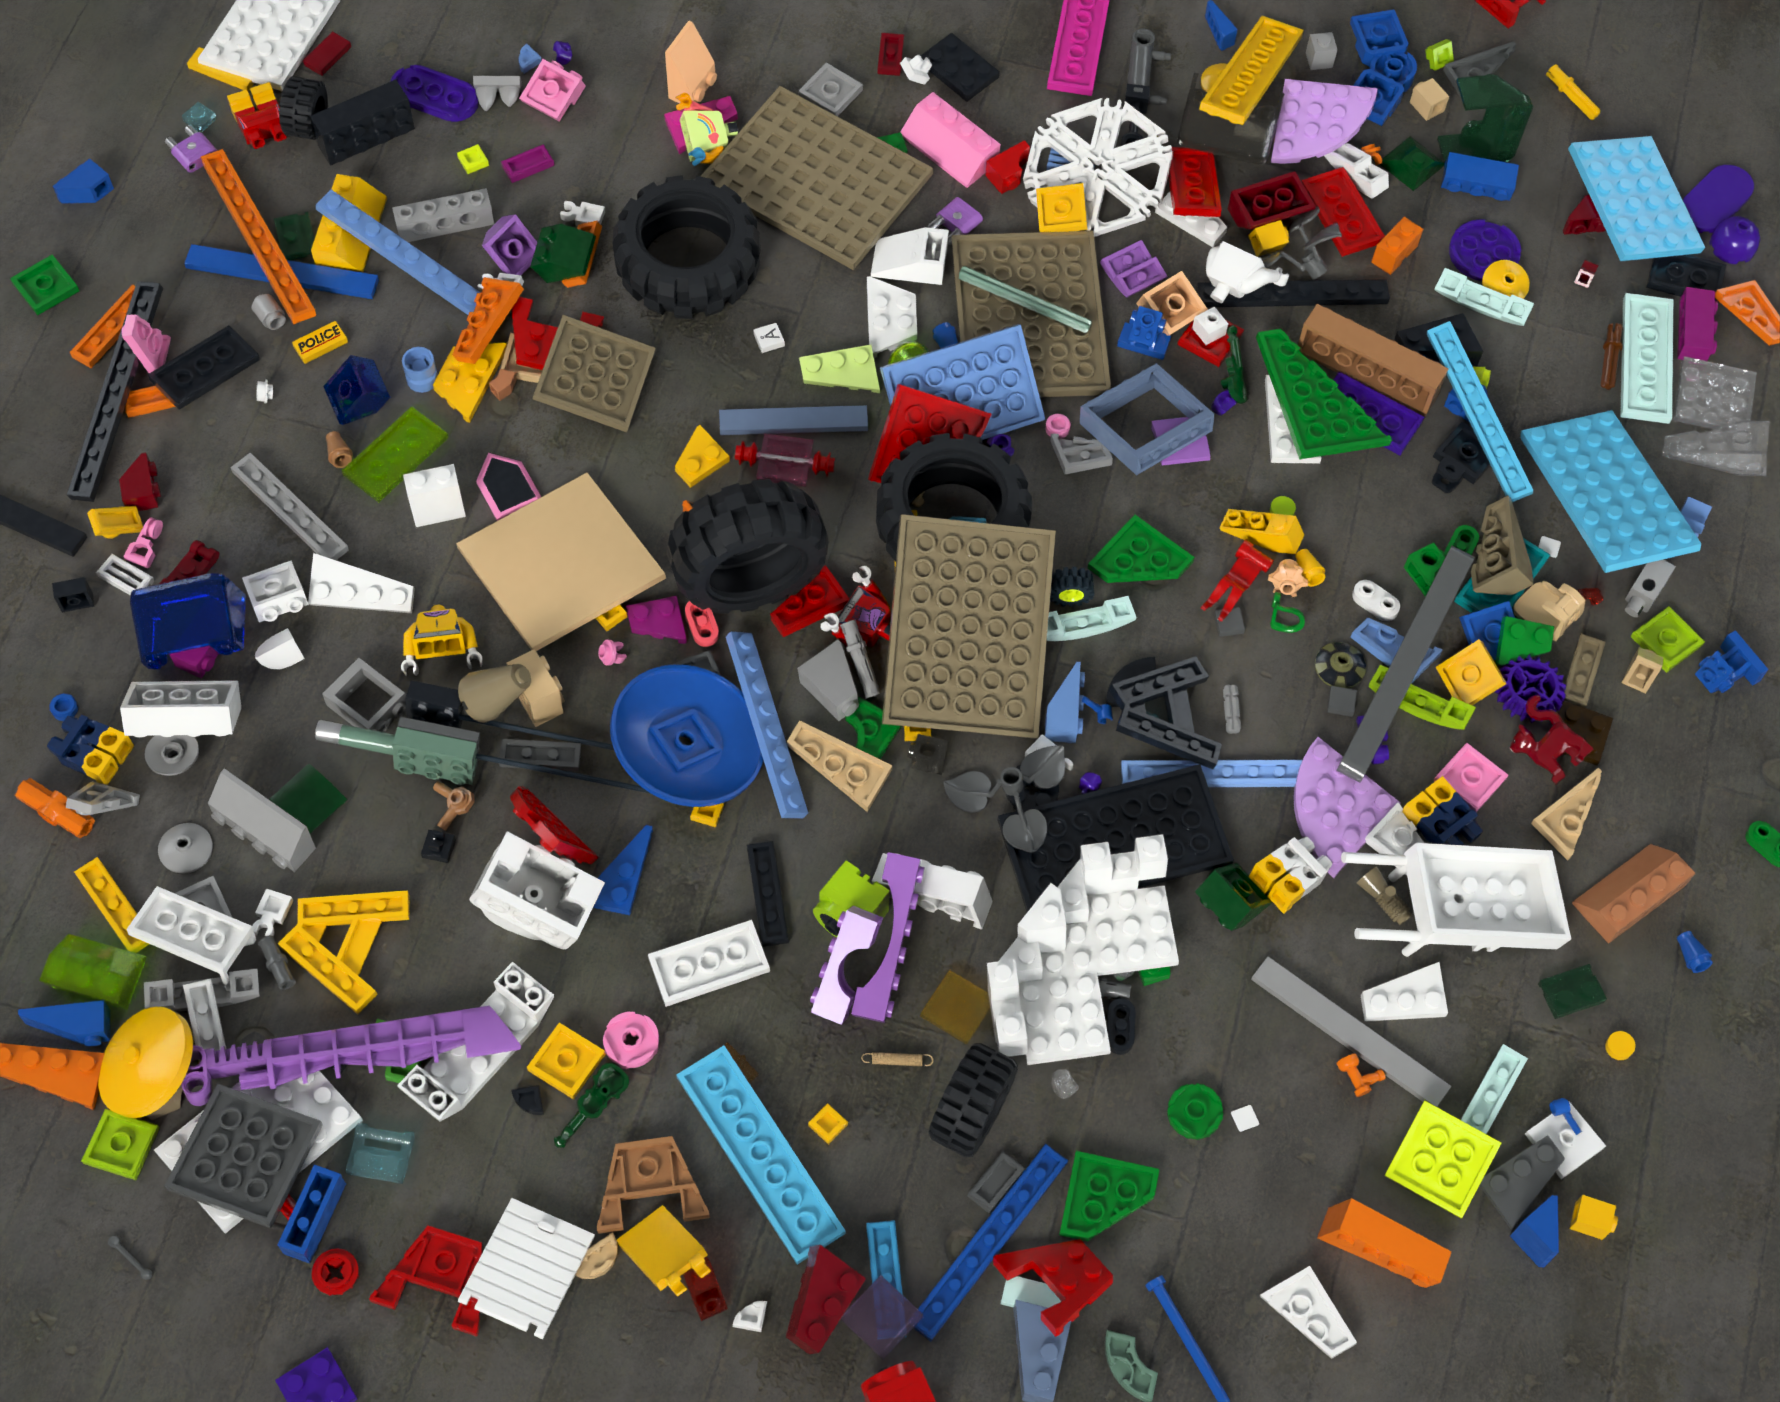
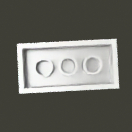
M238 681L131 682L120 707L124 735L145 737L147 735H161L163 737L188 735L196 737L200 735L226 736L233 734L241 711Z

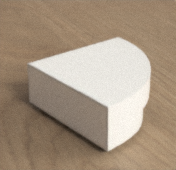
M755 1301L744 1307L735 1316L733 1327L762 1332L767 1301Z

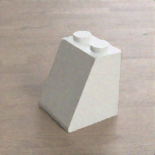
M454 464L403 474L416 527L466 517Z

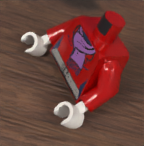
M861 566L859 569L863 573V578L858 572L853 573L852 578L855 582H862L863 586L856 588L838 616L834 613L824 616L829 623L826 621L821 623V629L823 631L832 630V634L845 646H848L840 625L856 619L862 640L866 642L868 647H873L880 636L889 641L891 609L873 580H869L871 570L867 566Z

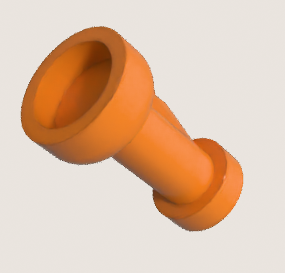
M1356 1053L1348 1055L1336 1063L1340 1071L1348 1073L1356 1089L1354 1091L1356 1097L1369 1093L1372 1090L1370 1085L1377 1081L1385 1080V1073L1382 1069L1375 1071V1073L1361 1076L1357 1068L1359 1058Z

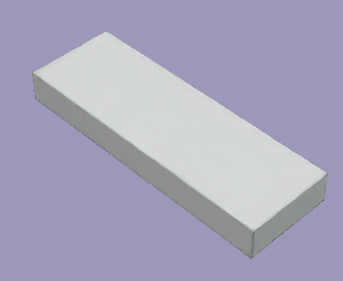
M211 978L183 985L195 1045L203 1049L214 1048L215 1051L220 1050L222 1046H225V1049H227Z

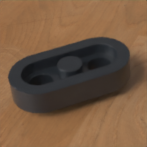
M1126 999L1114 1000L1109 1005L1107 1011L1106 1027L1110 1051L1119 1055L1128 1053L1132 1049L1135 1040L1136 1010L1134 1005ZM1122 1012L1126 1017L1120 1019L1116 1016V1013ZM1117 1038L1123 1039V1040H1124V1044H1122V1045L1117 1044V1043L1115 1042V1039H1117Z

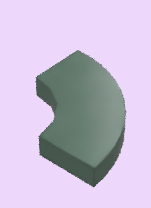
M1106 1330L1105 1355L1113 1376L1128 1393L1144 1402H1152L1158 1373L1147 1368L1139 1359L1135 1349V1337Z

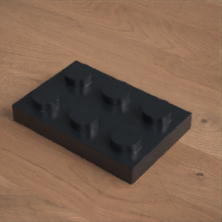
M950 33L921 55L923 60L926 57L930 60L932 67L929 71L966 102L999 78L1000 71L953 33Z

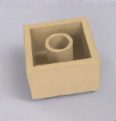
M533 649L506 663L507 665L521 664L530 672L531 684L518 699L535 727L563 714L562 703L565 700L560 692L563 689L556 676L551 677L549 674L550 667L544 656L539 657L536 650Z

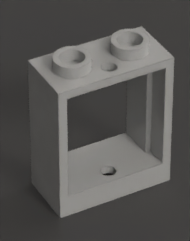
M360 658L322 693L326 705L354 727L386 732L389 724L406 711L405 692ZM367 678L392 696L369 721L344 703Z

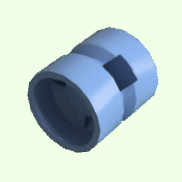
M414 347L407 350L402 358L407 385L413 391L421 393L434 389L433 383L438 374L432 352L425 347Z

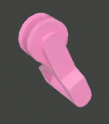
M150 517L146 521L136 542L130 543L126 550L124 560L145 568L151 566L156 555L152 549L153 543L145 538L150 537L155 540L160 536L163 528L161 520ZM144 547L148 549V552L144 557L136 554L137 549Z

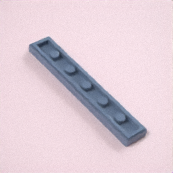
M867 405L719 410L720 435L868 431Z

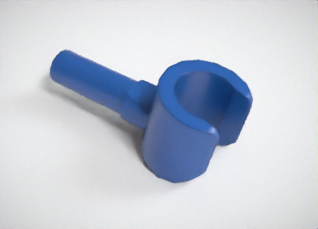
M1086 696L1082 698L1083 703L1097 712L1098 723L1106 724V718L1113 720V712L1110 705L1096 704Z
M1560 1098L1553 1100L1549 1104L1553 1116L1563 1114L1576 1135L1582 1132L1570 1113L1571 1108L1568 1100Z

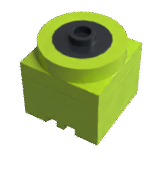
M847 860L819 892V902L813 909V914L817 921L835 937H838L840 931L837 923L842 911L846 912L852 906L883 918L889 912L890 890L877 881L871 884L870 876L867 874L863 878L859 876L861 871Z

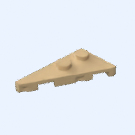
M1599 768L1537 816L1531 823L1567 861L1574 853V848L1590 810L1592 799L1601 780L1602 771Z

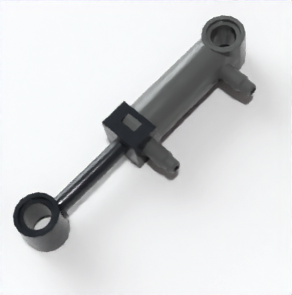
M1145 28L1136 30L1132 36L1125 101L1143 114L1147 113L1148 104L1166 105L1167 103L1166 97L1149 95L1152 60H1171V53L1153 50L1155 35L1152 31ZM1131 121L1129 133L1122 137L1120 146L1144 139L1138 133L1139 127Z

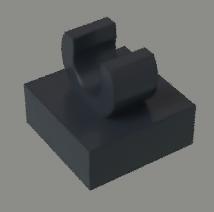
M428 830L421 852L422 858L449 863L456 840L455 835Z

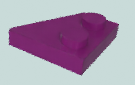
M677 596L626 606L632 633L651 635L658 639L667 637L676 639L681 644L687 643Z

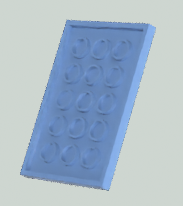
M1020 324L880 367L890 407L897 385L900 384L991 413L987 427L981 436L982 440L1045 420Z

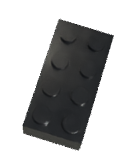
M397 80L388 82L310 116L318 147L330 166L415 129L409 99Z

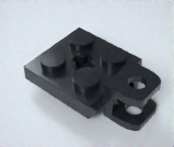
M1461 422L1435 451L1433 458L1440 463L1437 467V472L1433 476L1432 484L1444 493H1451L1462 482L1463 478L1474 485L1491 466L1473 428L1464 422ZM1469 450L1472 454L1467 456L1462 451L1467 452ZM1441 479H1447L1449 484H1443Z

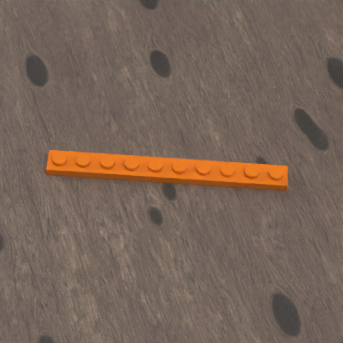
M221 149L201 156L204 168L292 323L296 324L315 317L316 312L224 150Z

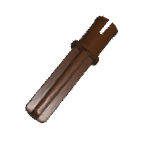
M1613 323L1608 325L1607 339L1603 343L1605 354L1601 387L1606 388V390H1611V388L1615 387L1619 352L1623 348L1621 343L1623 326L1618 323L1615 324V330H1613Z

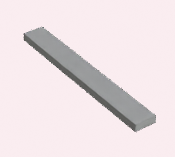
M1270 957L1265 959L1252 976L1251 980L1353 1053H1356L1377 1070L1382 1069L1388 1078L1422 1102L1426 1101L1437 1107L1452 1087Z

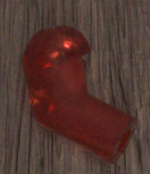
M1598 588L1577 589L1585 600L1589 599L1593 606L1604 600Z

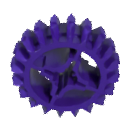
M1530 655L1524 660L1518 656L1517 661L1510 660L1508 664L1500 669V673L1507 684L1495 691L1496 694H1499L1497 702L1504 703L1502 706L1503 710H1511V717L1517 714L1520 716V721L1528 717L1530 722L1533 723L1535 719L1531 718L1526 712L1528 699L1533 695H1539L1541 699L1536 705L1538 710H1553L1557 712V710H1560L1562 702L1566 697L1564 693L1566 684L1562 683L1564 675H1556L1558 667L1551 669L1549 667L1550 660L1544 664L1541 662L1540 656L1535 660H1532ZM1511 680H1513L1514 683H1515L1514 686H1515V687L1517 688V690H1518L1517 693L1514 691V689H1513V687H1512ZM1543 685H1545L1548 690L1549 698L1546 695V691L1544 690Z

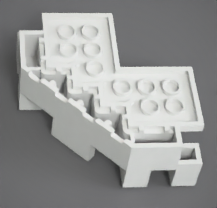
M1163 834L1136 838L1135 850L1126 853L1110 854L1108 842L1081 845L1080 860L1058 887L1050 883L1018 923V937L998 962L987 963L988 995L998 1052L1008 1057L1026 1054L1027 1065L1110 1054L1098 976L1176 966L1179 964L1165 886L1138 889V881L1166 877L1168 858Z

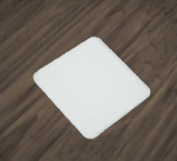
M1542 536L1539 548L1549 553L1551 557L1556 558L1561 542Z
M1251 1105L1231 1112L1240 1132L1259 1125Z

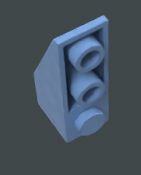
M1076 662L1047 706L1044 736L1052 742L1076 743L1077 734H1082L1083 718H1078L1079 710L1083 711L1084 703L1082 698L1084 695H1079L1080 687L1084 688L1085 672H1080L1081 662Z

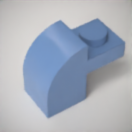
M1687 497L1680 512L1698 537L1704 529V523L1712 506Z

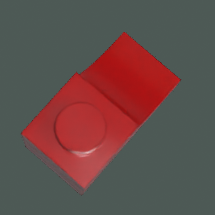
M1025 140L986 162L985 176L1001 194L1008 190H1014L1021 183V167L1028 161L1030 146Z

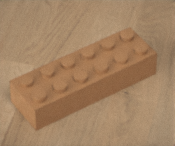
M1316 304L1305 321L1298 342V346L1301 348L1300 352L1305 357L1337 373L1340 371L1425 417L1436 401L1448 372V368L1439 362L1432 361L1418 352L1381 336L1374 330L1367 329L1353 320L1345 318L1319 304Z

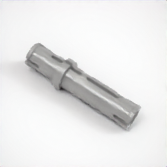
M856 619L841 624L840 626L848 645L846 649L848 653L850 652L865 698L880 694L881 691L865 648L867 645L862 640Z

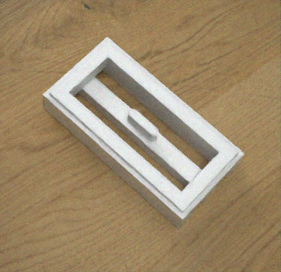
M111 554L96 572L99 578L137 600L142 597V592L148 590L147 586L155 582L152 576L114 554ZM111 564H116L117 566L137 576L143 581L140 583L139 581L128 576L126 573L114 568L113 566H111ZM107 570L108 572L112 573L113 575H115V576L119 577L120 579L126 581L127 583L133 585L134 587H136V589H134L133 587H131V586L127 585L126 583L120 581L119 579L113 577L112 575L108 574V573L105 572V571Z

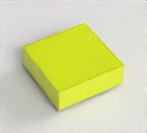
M479 144L457 152L458 159L467 174L489 166L488 160Z

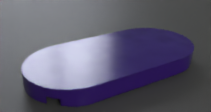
M410 65V68L404 69L403 67L396 71L391 78V81L397 80L408 97L411 108L452 122L465 120L471 117L478 108L479 102L476 91L471 84L421 65Z
M1720 165L1711 170L1683 198V202L1698 233H1703V231L1713 233L1716 226L1722 220L1732 217L1750 199L1754 190V182L1745 170L1734 165Z

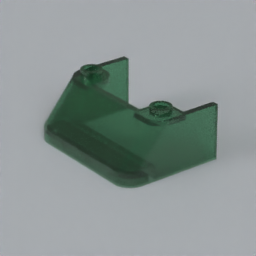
M1487 74L1457 78L1456 82L1465 111L1486 109L1483 120L1469 121L1462 128L1460 134L1438 136L1437 140L1444 163L1449 152L1501 162L1511 160L1517 152L1533 109L1531 98L1498 75Z

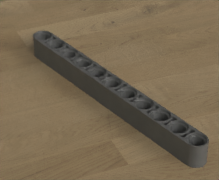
M1451 546L1336 770L1337 772L1361 783L1475 558L1474 556Z

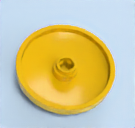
M150 1007L134 1014L116 1031L104 1052L98 1080L102 1101L111 1111L127 1118L144 1117L161 1108L175 1094L186 1076L193 1051L192 1032L183 1016L165 1007Z

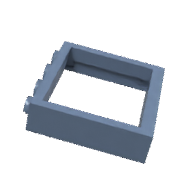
M1157 363L1146 370H1142L1132 378L1124 380L1116 387L1106 390L1102 395L1093 400L1087 401L1080 408V424L1135 475L1140 474L1213 431L1214 413ZM1155 388L1189 419L1135 450L1101 418Z

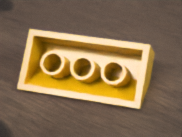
M336 174L332 190L380 222L387 201L386 195L360 177ZM324 215L311 248L315 265L362 273L371 250L365 243Z

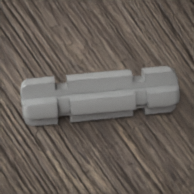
M1225 685L1223 689L1225 720L1227 721L1226 731L1229 734H1237L1241 729L1239 698L1237 697L1238 687L1236 685Z

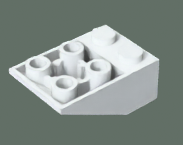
M924 227L880 238L875 246L871 277L942 285L949 230Z

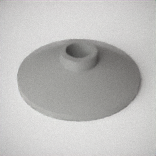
M155 735L145 748V760L149 768L155 773L165 776H173L185 772L196 762L199 754V745L196 738L188 735H174L171 737Z
M183 823L170 828L162 836L158 845V855L162 864L168 870L180 874L191 873L203 867L210 859L213 851V841L208 831L202 826L193 823ZM182 842H188L185 847H179Z

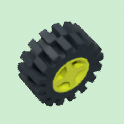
M1063 567V570L1057 569L1055 570L1056 573L1052 572L1050 601H1054V604L1058 605L1061 603L1063 607L1069 604V607H1074V604L1080 606L1082 602L1088 603L1089 599H1093L1094 580L1091 571H1085V568L1082 567L1077 570V567H1072V569Z

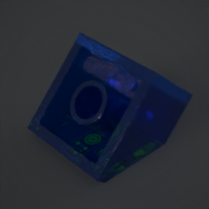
M353 355L348 357L323 386L337 420L341 425L376 414L390 399L375 361Z

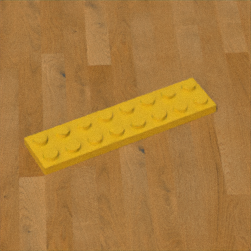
M1261 16L1201 101L1199 110L1205 111L1212 116L1227 119L1231 123L1243 125L1301 40L1304 30Z

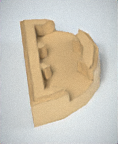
M613 1232L588 1249L575 1274L576 1277L595 1279L606 1274L613 1267L618 1255V1244Z

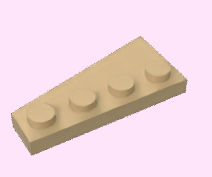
M800 720L787 740V746L867 812L892 771V765Z

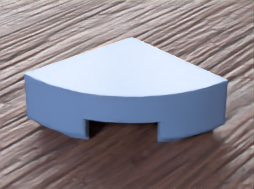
M528 44L521 48L519 55V67L523 74H525L542 61L541 56Z

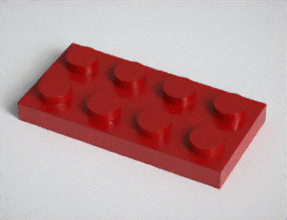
M1172 147L1173 157L1168 178L1173 215L1220 217L1222 207L1213 149Z
M1344 167L1301 181L1315 206L1320 208L1318 217L1323 226L1326 228L1333 223H1338L1342 237L1332 238V241L1342 257L1377 246L1385 237Z

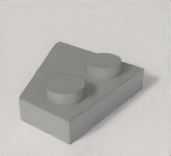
M1051 434L1050 441L1064 474L1112 465L1113 458L1110 451L1098 440H1087L1074 436L1072 441L1059 439V434Z
M92 781L67 797L66 808L76 810V813L80 815H93L139 805L140 795Z

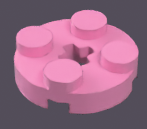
M624 1012L612 1018L603 1036V1045L607 1056L622 1069L645 1065L657 1054L659 1049V1034L655 1023L649 1017L635 1014V1012ZM628 1034H631L632 1037H639L635 1045L631 1046L624 1043L627 1041L626 1036Z

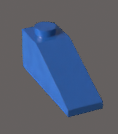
M104 1000L18 1010L19 1017L26 1025L79 1044L98 1046L101 1045V1042L110 1041V1008Z

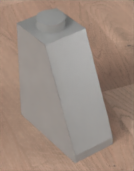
M836 640L797 668L800 683L838 721L845 716L852 715L859 707L857 691L839 640Z

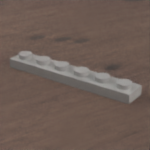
M251 453L231 467L232 473L316 554L338 560L349 551L347 544Z

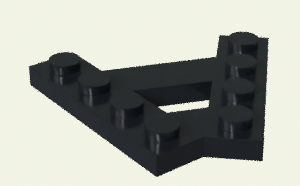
M1197 656L1114 683L1109 688V691L1122 710L1116 731L1214 769L1218 762L1222 744L1195 733L1187 688L1204 683L1209 678ZM1164 696L1169 722L1146 714L1145 702Z

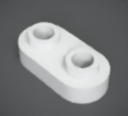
M1361 580L1355 585L1352 597L1359 606L1381 621H1392L1397 617L1400 610V603L1397 598L1370 580ZM1363 589L1369 590L1370 593H1366Z

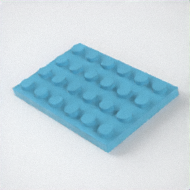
M1652 136L1571 143L1568 150L1620 261L1699 254L1705 249L1704 243Z

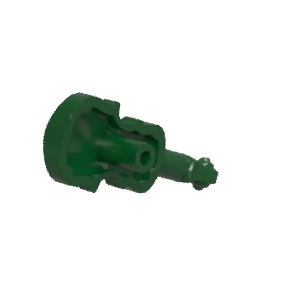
M1231 325L1227 329L1229 336L1227 342L1230 344L1231 356L1226 357L1225 360L1229 377L1222 379L1221 385L1224 389L1228 387L1231 397L1239 404H1243L1248 401L1249 397L1244 380L1240 340L1236 336L1237 328Z
M606 1063L598 1069L596 1075L592 1076L594 1081L592 1088L585 1090L584 1095L577 1100L579 1111L564 1127L561 1135L554 1138V1145L557 1148H564L567 1139L574 1135L587 1118H598L603 1109L607 1108V1102L610 1098H620V1094L629 1085V1078L620 1067L613 1063Z

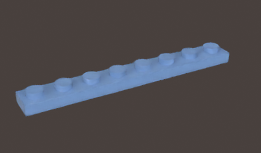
M332 189L316 204L318 212L467 315H469V312H474L476 307L474 300L477 293L481 292Z
M731 631L726 636V640L781 818H804L808 814V810L752 633Z

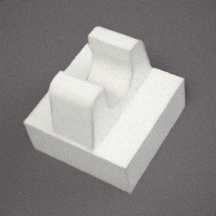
M916 55L913 59L905 57L900 63L909 80L925 85L930 79L927 73L932 64L927 57L924 60L920 55Z

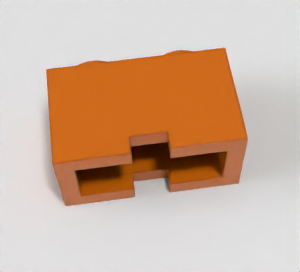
M1403 217L1377 244L1371 263L1391 275L1401 265L1405 257L1407 258L1418 247L1423 228Z

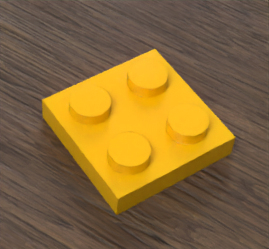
M1083 183L1036 189L1040 232L1087 230Z
M1479 639L1436 666L1451 696L1470 705L1476 704L1507 684L1484 643Z
M559 1022L531 1060L527 1070L574 1100L606 1053L605 1050Z

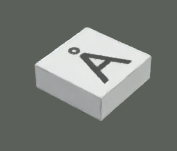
M777 323L753 329L755 339L762 353L785 346V341Z

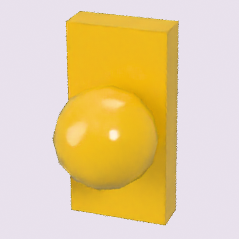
M136 506L91 509L87 513L95 536L102 535L105 538L113 539L120 534L139 533L143 528Z

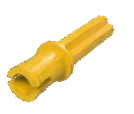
M1557 64L1553 65L1548 70L1549 72L1546 73V76L1558 86V91L1564 92L1590 120L1598 117L1600 109L1573 82L1574 79L1572 77H1568Z

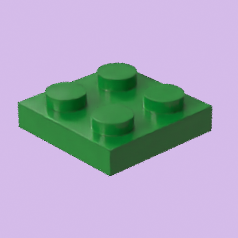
M53 255L10 278L14 287L37 316L79 292L77 284Z

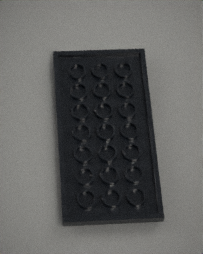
M1200 764L1022 809L1023 813L1030 809L1039 810L1047 822L1046 839L1043 845L1035 852L1030 853L1011 846L1004 838L1003 824L1005 820L1011 815L1018 814V811L998 815L997 818L1026 912L1030 910L1050 883L1056 887L1060 885L1080 860L1081 845L1108 842L1110 854L1126 853L1135 850L1136 838L1163 834L1168 858L1166 877L1138 881V888L1231 865L1234 862Z

